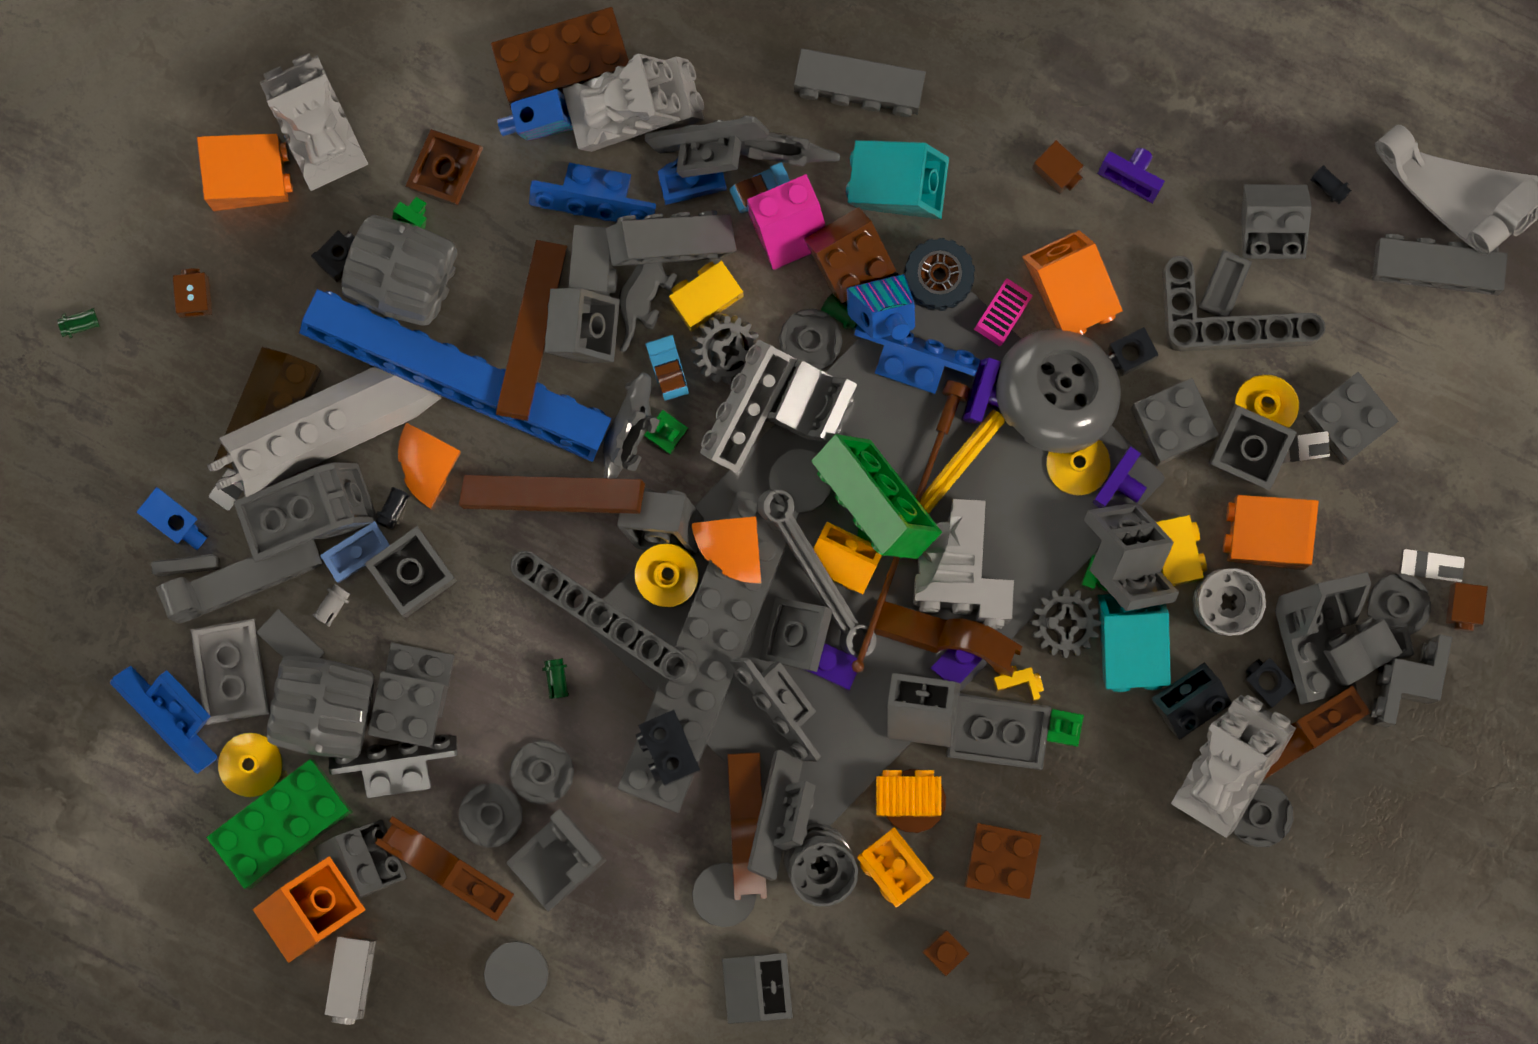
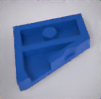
M678 158L674 162H669L658 171L665 205L727 191L723 172L682 178L676 172Z

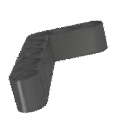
M1175 256L1168 261L1163 270L1166 340L1170 348L1175 351L1309 346L1315 344L1325 332L1324 320L1315 313L1197 318L1193 263L1185 256ZM1174 265L1182 266L1186 270V277L1181 280L1175 279L1170 273V268ZM1177 296L1185 298L1188 303V309L1184 311L1176 310L1172 305V299ZM1310 322L1314 324L1317 330L1316 336L1308 337L1304 335L1301 329L1302 323ZM1271 324H1280L1285 330V336L1283 338L1273 337L1269 330ZM1240 325L1249 326L1253 330V338L1249 340L1242 339L1238 335V327ZM1211 326L1217 327L1221 331V339L1219 341L1208 339L1206 328ZM1177 328L1186 329L1189 332L1190 340L1185 343L1177 341L1174 337V330Z
M311 540L260 562H254L252 556L191 582L183 577L170 580L156 587L167 618L180 624L323 565V561L314 540Z

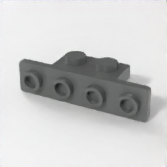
M743 116L740 119L729 121L716 120L710 124H690L684 128L671 130L660 129L657 132L646 133L645 141L660 154L679 151L676 172L684 178L738 170L741 142L767 138L769 130L756 117Z
M734 658L730 663L736 670L735 676L743 685L748 686L751 690L756 705L766 711L772 719L771 724L773 728L787 739L791 745L789 748L792 754L801 761L817 762L821 755L800 728L816 713V710L781 662H774L761 674L749 658Z
M437 735L434 737L432 748L404 742L388 746L376 744L367 749H361V753L357 758L329 757V773L334 775L362 770L367 798L431 789L427 760L457 756V737Z
M776 750L773 754L747 867L749 871L768 880L777 879L783 850L803 845L807 835L809 814L814 804L813 796L816 785L808 781L799 782L803 761L782 750Z

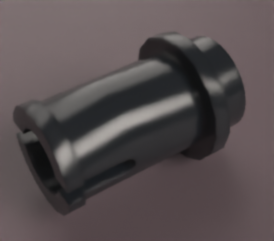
M1325 165L1320 167L1310 179L1331 197L1330 201L1332 203L1335 201L1337 204H1341L1352 191L1348 188L1349 183L1346 182L1344 184Z
M392 487L381 512L377 511L376 513L378 516L376 522L390 530H393L395 525L399 526L400 522L398 519L410 495L398 488Z

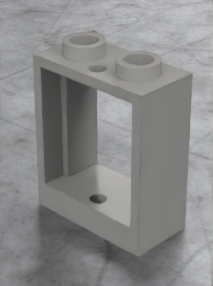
M345 936L337 937L324 1014L332 1016L333 1023L351 1025L355 1023V1020L364 1018L376 941Z

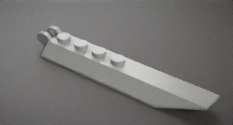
M374 366L218 438L227 450V455L209 463L207 467L209 472L217 471L223 468L224 465L232 463L236 474L220 479L215 485L220 490L240 481L242 482L244 495L247 497L416 418L443 396Z

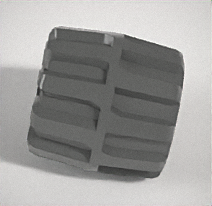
M370 215L356 233L348 252L342 275V294L345 298L381 315L422 326L429 325L439 314L441 302L448 295L449 287L447 283L455 273L456 267L453 264L457 258V248H455V244L451 240L419 226L377 215Z
M284 656L279 665L278 677L274 687V698L270 706L271 713L267 726L268 742L272 745L310 755L349 759L357 758L361 753L374 687V674L369 670L332 660Z

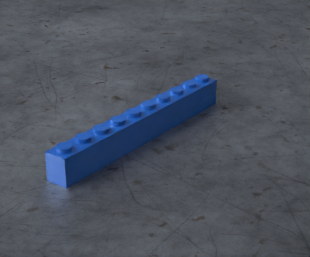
M316 290L301 322L299 332L301 335L593 462L612 419L598 408H587L578 404L571 396L565 394L558 395L547 390L539 382L536 384L528 421L496 415L506 369H498L489 365L482 357H471L464 354L452 344H441L432 340L426 333L420 330L412 331L407 329L393 318H382L375 315L368 308L360 304L353 305L343 301L339 295L330 291Z

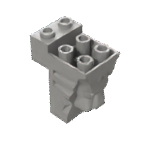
M310 53L294 59L292 61L294 66L282 71L280 66L264 73L265 80L260 81V84L266 95L267 103L287 139V143L310 191L368 165V162L318 55L311 58Z
M639 53L633 55V58L628 61L626 67H615L614 73L605 72L600 77L591 79L583 84L576 83L563 88L578 149L593 152L656 129H677L704 120L702 112L704 110V102L696 90L694 82L696 80V71L694 66L688 59L677 56L662 60Z
M953 499L948 522L936 524L942 533L918 558L919 574H916L914 581L913 606H920V612L938 613L940 607L952 608V614L970 615L972 610L976 609V621L993 629H1002L1004 624H1009L1012 620L1014 580L982 578L986 501Z
M1249 695L1237 697L1233 700L1228 711L1211 723L1206 736L1208 741L1200 748L1201 755L1194 760L1192 769L1171 803L1226 838L1237 827L1268 770L1279 760L1296 730V727L1290 724L1291 721L1286 716L1278 712H1273L1272 714L1262 708L1263 704L1258 699Z

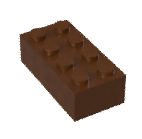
M612 7L491 43L510 109L511 103L554 89H558L563 93V88L576 83L583 84L591 79L600 77L605 72L614 73L615 67H626L629 61Z

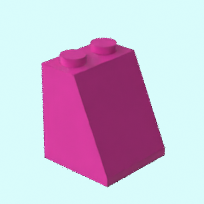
M807 174L747 199L748 215L773 270L811 255L804 239L826 225L819 201Z

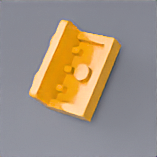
M895 827L857 856L863 872L875 880L880 887L882 896L888 902L893 903L895 907L900 906L934 879Z

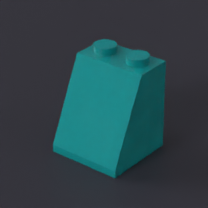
M855 140V148L850 155L851 179L846 186L848 203L856 208L860 207L861 210L942 219L949 157L927 143Z
M1111 594L1097 595L1099 621H1101L1099 628L1102 671L1106 689H1111L1115 692H1126L1136 687L1158 690L1163 686L1171 685L1169 612L1166 604L1125 611Z

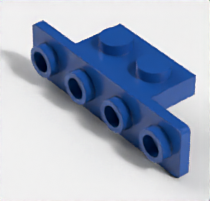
M569 163L563 186L533 180L530 185L529 204L543 209L617 222V218L635 215L636 220H643L645 216L655 214L656 212L655 203L627 198L631 181V174Z
M859 325L855 329L854 335L884 345L875 374L934 394L945 366L975 376L980 363V359L976 358L969 351H955L946 348L944 344L937 340H923L914 337V334L911 332L902 340H896L892 335L874 339Z
M132 666L127 667L111 679L110 684L195 773H200L217 759V755L197 735L211 717L210 714L167 670L159 675L151 686Z

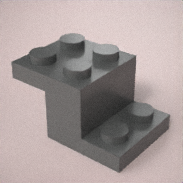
M797 360L765 421L776 423L805 439L829 442L841 429V419L845 410L854 401V390L857 384L846 378L832 377L804 361Z
M1138 502L1088 510L1084 521L1102 540L1090 571L1117 600L1119 605L1125 611L1175 602L1179 591L1161 572L1174 542Z
M1437 635L1429 639L1428 644L1424 643L1420 655V662H1424V664L1395 658L1387 662L1384 667L1380 666L1376 679V685L1381 686L1378 698L1373 699L1370 710V717H1374L1373 725L1384 728L1396 725L1401 698L1425 704H1432L1441 700L1453 637Z
M391 642L386 670L380 673L368 735L432 748L438 718L443 716L455 655Z

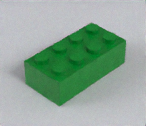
M835 434L811 460L818 470L817 475L834 490L838 503L850 511L854 517V524L860 530L866 532L872 540L871 546L880 555L918 559L942 533L870 439Z
M310 759L206 838L242 887L250 890L353 811L316 761Z

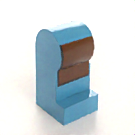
M780 162L771 166L770 169L754 175L753 178L735 184L729 191L739 213L748 212L747 199L787 183L790 179L783 163Z
M673 335L645 343L664 401L689 394Z

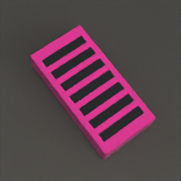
M1006 278L974 330L998 346H1001L1033 295Z

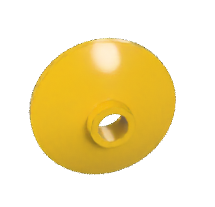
M1258 375L1248 379L1239 388L1235 399V404L1288 428L1294 423L1299 412V399L1293 387L1282 378L1273 375ZM1264 397L1272 398L1274 403H1266Z
M1101 440L1077 452H1048L1046 461L1047 472L1053 484L1061 491L1071 495H1086L1100 488L1109 475L1111 464L1108 450ZM1080 456L1084 458L1085 466L1082 468L1076 467L1073 463L1075 457Z
M657 544L650 547L640 556L635 567V582L639 592L646 600L657 606L674 607L684 603L692 596L698 584L699 572L694 558L687 550L675 544ZM671 568L674 572V577L666 578L663 574V569Z
M244 733L232 738L223 747L218 760V771L224 785L233 793L244 797L260 796L274 787L281 776L283 767L282 756L278 747L269 743L267 737L257 733ZM251 758L254 761V767L252 770L247 771L243 767V762Z

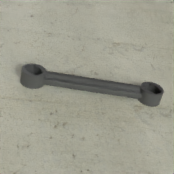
M783 490L765 491L759 497L757 503L760 516L766 521L775 522L825 606L833 609L832 617L841 630L840 646L842 650L849 655L858 657L860 651L854 652L851 649L854 647L852 640L856 634L855 630L860 629L866 635L868 626L858 623L793 517L794 501L791 495ZM777 494L783 498L785 508L780 516L773 518L769 514L771 512L770 503L774 498L773 495ZM874 632L865 656L871 654L875 649L876 635Z

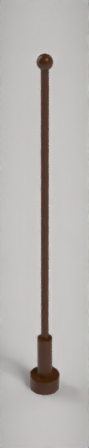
M947 380L942 392L947 396V400L936 428L938 435L915 496L919 503L943 437L949 433L959 402H966L971 390L968 386L959 382ZM893 557L858 658L851 665L854 672H861L864 669L863 660L900 557Z

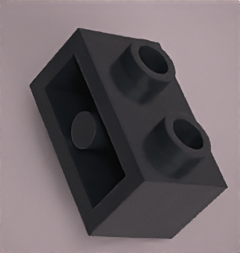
M1205 662L1152 697L1164 723L1179 740L1232 704L1222 682Z
M675 710L638 725L641 732L635 735L642 752L649 750L654 762L648 764L655 782L662 780L664 786H667L701 771ZM658 729L666 731V736L661 740H657L654 737ZM671 759L679 761V766L675 770L667 768V763Z

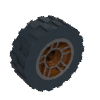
M932 238L927 240L926 243H920L916 246V249L910 253L904 270V276L913 299L918 302V305L925 306L928 310L933 311L934 309L946 311L947 308H954L960 302H963L970 293L975 278V267L972 264L970 254L966 253V249L962 245L956 244V241H948L945 238H938L937 240ZM940 268L944 269L945 278L937 280L933 272L938 271Z

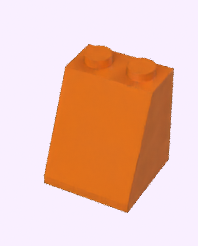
M278 134L197 137L204 200L213 211L289 202L288 192H293L291 174H285L284 162L289 161L288 146L286 142H281Z
M1080 230L1022 256L1057 329L1084 334L1088 327L1097 323H1108L1115 319L1116 314L1123 311L1096 244Z
M1237 495L1234 498V503L1229 502L1227 507L1226 521L1231 522L1230 534H1225L1223 542V553H1228L1227 561L1305 570L1312 565L1319 501Z
M329 856L279 888L252 910L287 962L290 963L366 909Z

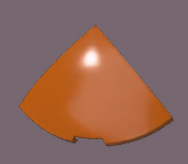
M406 423L399 440L398 461L402 465L405 475L404 481L411 493L422 504L431 509L447 482L446 478L461 451Z
M756 516L692 523L693 535L700 552L707 561L711 560L719 567L723 575L745 583H761Z

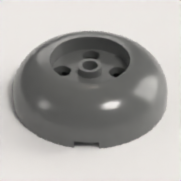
M1045 329L1033 332L1020 339L1010 348L1003 357L996 375V399L1005 421L1025 437L1024 441L1045 451L1071 453L1092 446L1111 428L1119 411L1121 387L1118 373L1106 352L1094 341L1080 333L1064 331L1062 329ZM1041 367L1045 370L1052 369L1053 373L1051 375H1045L1042 372ZM1072 367L1078 369L1081 376L1074 375ZM1074 396H1081L1080 404L1082 407L1075 404Z

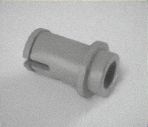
M336 584L332 588H327L329 593L313 614L316 619L329 627L343 604L349 603L347 599L350 593Z

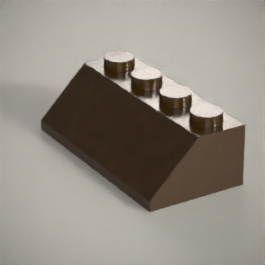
M262 346L225 435L311 396L321 373L320 368L313 363L288 353ZM222 444L214 461L227 455V450ZM232 463L224 465L223 468L235 472Z

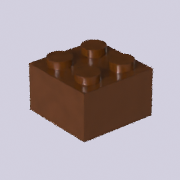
M860 207L804 239L829 289L841 303L847 300L848 287L881 280L896 272L872 221Z
M977 823L964 887L1027 900L1030 899L1042 835Z

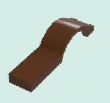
M886 601L883 604L874 629L876 635L934 653L946 649L972 653L988 662L995 672L1010 677L1013 676L1015 669L1010 666L1014 654L1020 655L1022 651L1020 644L980 622L968 619L944 620Z
M1354 686L1344 690L1291 724L1296 727V730L1279 760L1270 767L1263 781L1292 761L1370 714L1369 709Z
M760 753L728 754L735 900H741V895L760 894V899L767 898L766 878L749 871L747 868L762 806Z
M391 816L389 822L392 825L382 840L380 838L376 839L374 842L376 845L419 870L495 921L499 919L514 893L420 832Z

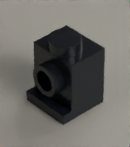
M337 230L317 252L311 255L313 260L336 282L342 278L347 255L355 238L349 231L343 235ZM337 247L344 248V253L340 257L333 256V251Z

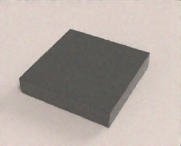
M776 597L760 660L770 663L781 662L785 666L817 672L833 609Z

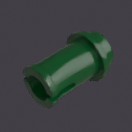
M830 294L824 302L821 311L826 312L844 324V329L850 328L855 330L858 324L849 317L847 304L845 302L841 303L834 294Z
M94 308L69 316L62 314V318L57 319L62 337L69 336V338H73L72 334L100 327Z
M563 658L544 661L545 667L542 668V671H546L549 699L568 697L569 693L564 669L567 667V664H564Z

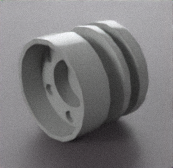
M1237 568L1218 569L1205 575L1196 585L1192 597L1193 611L1199 623L1208 631L1225 636L1242 635L1254 629L1262 619L1266 608L1265 592L1260 582L1249 572ZM1222 595L1233 596L1234 599L1231 601L1232 609L1221 608L1220 605L1223 603Z

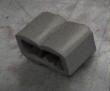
M1372 616L1355 625L1357 630L1347 636L1344 632L1328 641L1330 646L1324 650V653L1341 684L1349 685L1403 653L1384 619L1374 620Z

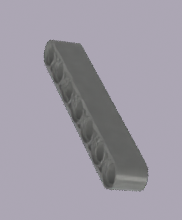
M520 551L512 558L510 569L515 577L665 678L678 685H688L696 678L697 665L690 657L542 558L529 551ZM533 561V570L525 575L526 565ZM558 578L557 587L550 591L549 585L551 581ZM583 594L582 604L574 608L575 598ZM608 611L607 620L599 625L600 615ZM633 628L632 637L628 641H624L623 635L625 631ZM658 644L659 650L657 655L649 658L650 648ZM683 661V671L678 675H674L675 665Z

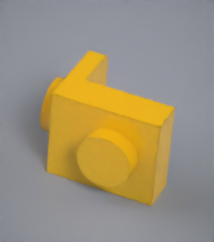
M1015 665L1012 666L1015 668L1012 677L999 673V676L993 679L996 692L1027 683L1032 701L1039 700V692L1044 691L1039 672L1033 674L1032 667L1018 671Z

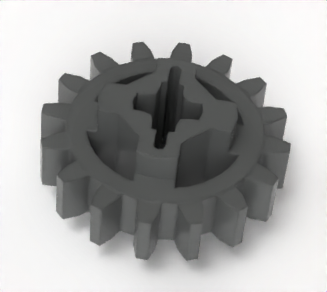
M721 314L720 321L714 317L709 318V327L700 324L699 328L703 333L701 336L693 335L692 339L698 342V347L691 348V352L699 355L693 363L698 367L703 366L700 371L702 375L707 377L711 374V380L717 383L722 377L724 383L731 384L732 376L735 377L738 373L742 372L746 364V354L752 345H756L753 341L759 335L754 331L748 332L752 325L746 321L741 323V317L734 315L730 321L729 315ZM722 330L720 334L712 337L716 332ZM741 337L744 340V349L740 342ZM723 345L730 346L729 352L722 351ZM707 349H709L712 355L711 361L708 358ZM739 361L735 366L731 367V364Z
M1068 588L1062 589L1061 596L1055 590L1050 591V600L1044 597L1039 599L1043 605L1041 609H1032V612L1038 615L1037 620L1030 621V625L1037 626L1038 628L1032 634V637H1041L1043 640L1040 642L1039 647L1043 649L1049 645V654L1055 656L1058 650H1061L1062 658H1068L1069 650H1072L1075 656L1081 655L1080 646L1090 649L1092 646L1088 641L1089 637L1098 638L1099 636L1096 632L1092 631L1093 626L1101 625V621L1093 620V615L1098 613L1099 610L1098 608L1089 609L1088 605L1092 599L1087 597L1080 600L1081 591L1076 590L1072 596H1070ZM1056 603H1059L1057 611L1051 617H1046L1049 609ZM1072 603L1082 610L1085 617H1079L1073 611ZM1065 614L1068 620H1072V626L1066 627V632H1064V627L1058 625V621L1064 619ZM1045 628L1051 629L1057 635L1058 643L1049 637ZM1079 629H1085L1082 636L1072 643L1073 635Z

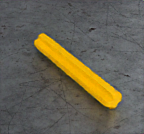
M992 410L925 490L920 504L928 514L1004 424L1005 419L998 411Z

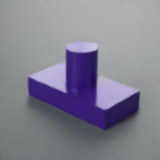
M1136 148L1129 161L1109 151L1097 173L1152 204L1165 182L1146 171L1153 156L1143 148Z
M992 358L980 360L961 419L962 421L971 424L980 423L983 420L987 404L999 407L994 382L1001 361Z
M1132 447L1127 450L1093 500V504L1099 508L1106 507L1116 490L1136 503L1139 501L1147 487L1128 475V473L1141 455L1140 452Z
M824 643L817 672L805 671L850 690L857 672L852 670L851 665L857 658Z
M948 649L931 667V670L942 680L961 683L982 661V658L962 650Z

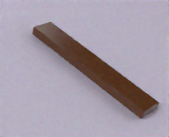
M536 240L496 415L525 421L529 419L545 349L550 289L559 288L567 254V245Z
M464 475L459 505L463 509L640 514L645 483L642 479Z

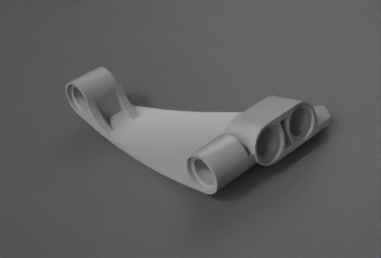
M1395 125L1375 143L1377 154L1404 186L1444 225L1482 255L1491 253L1511 234L1514 236L1520 235L1538 219V176L1464 164L1419 152L1418 142H1415L1411 132L1402 125Z

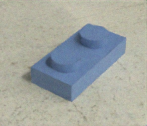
M374 521L320 556L336 582L340 583L366 566L364 563L390 546V544Z

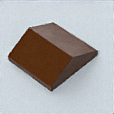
M431 129L406 183V187L439 202L458 205L483 147Z

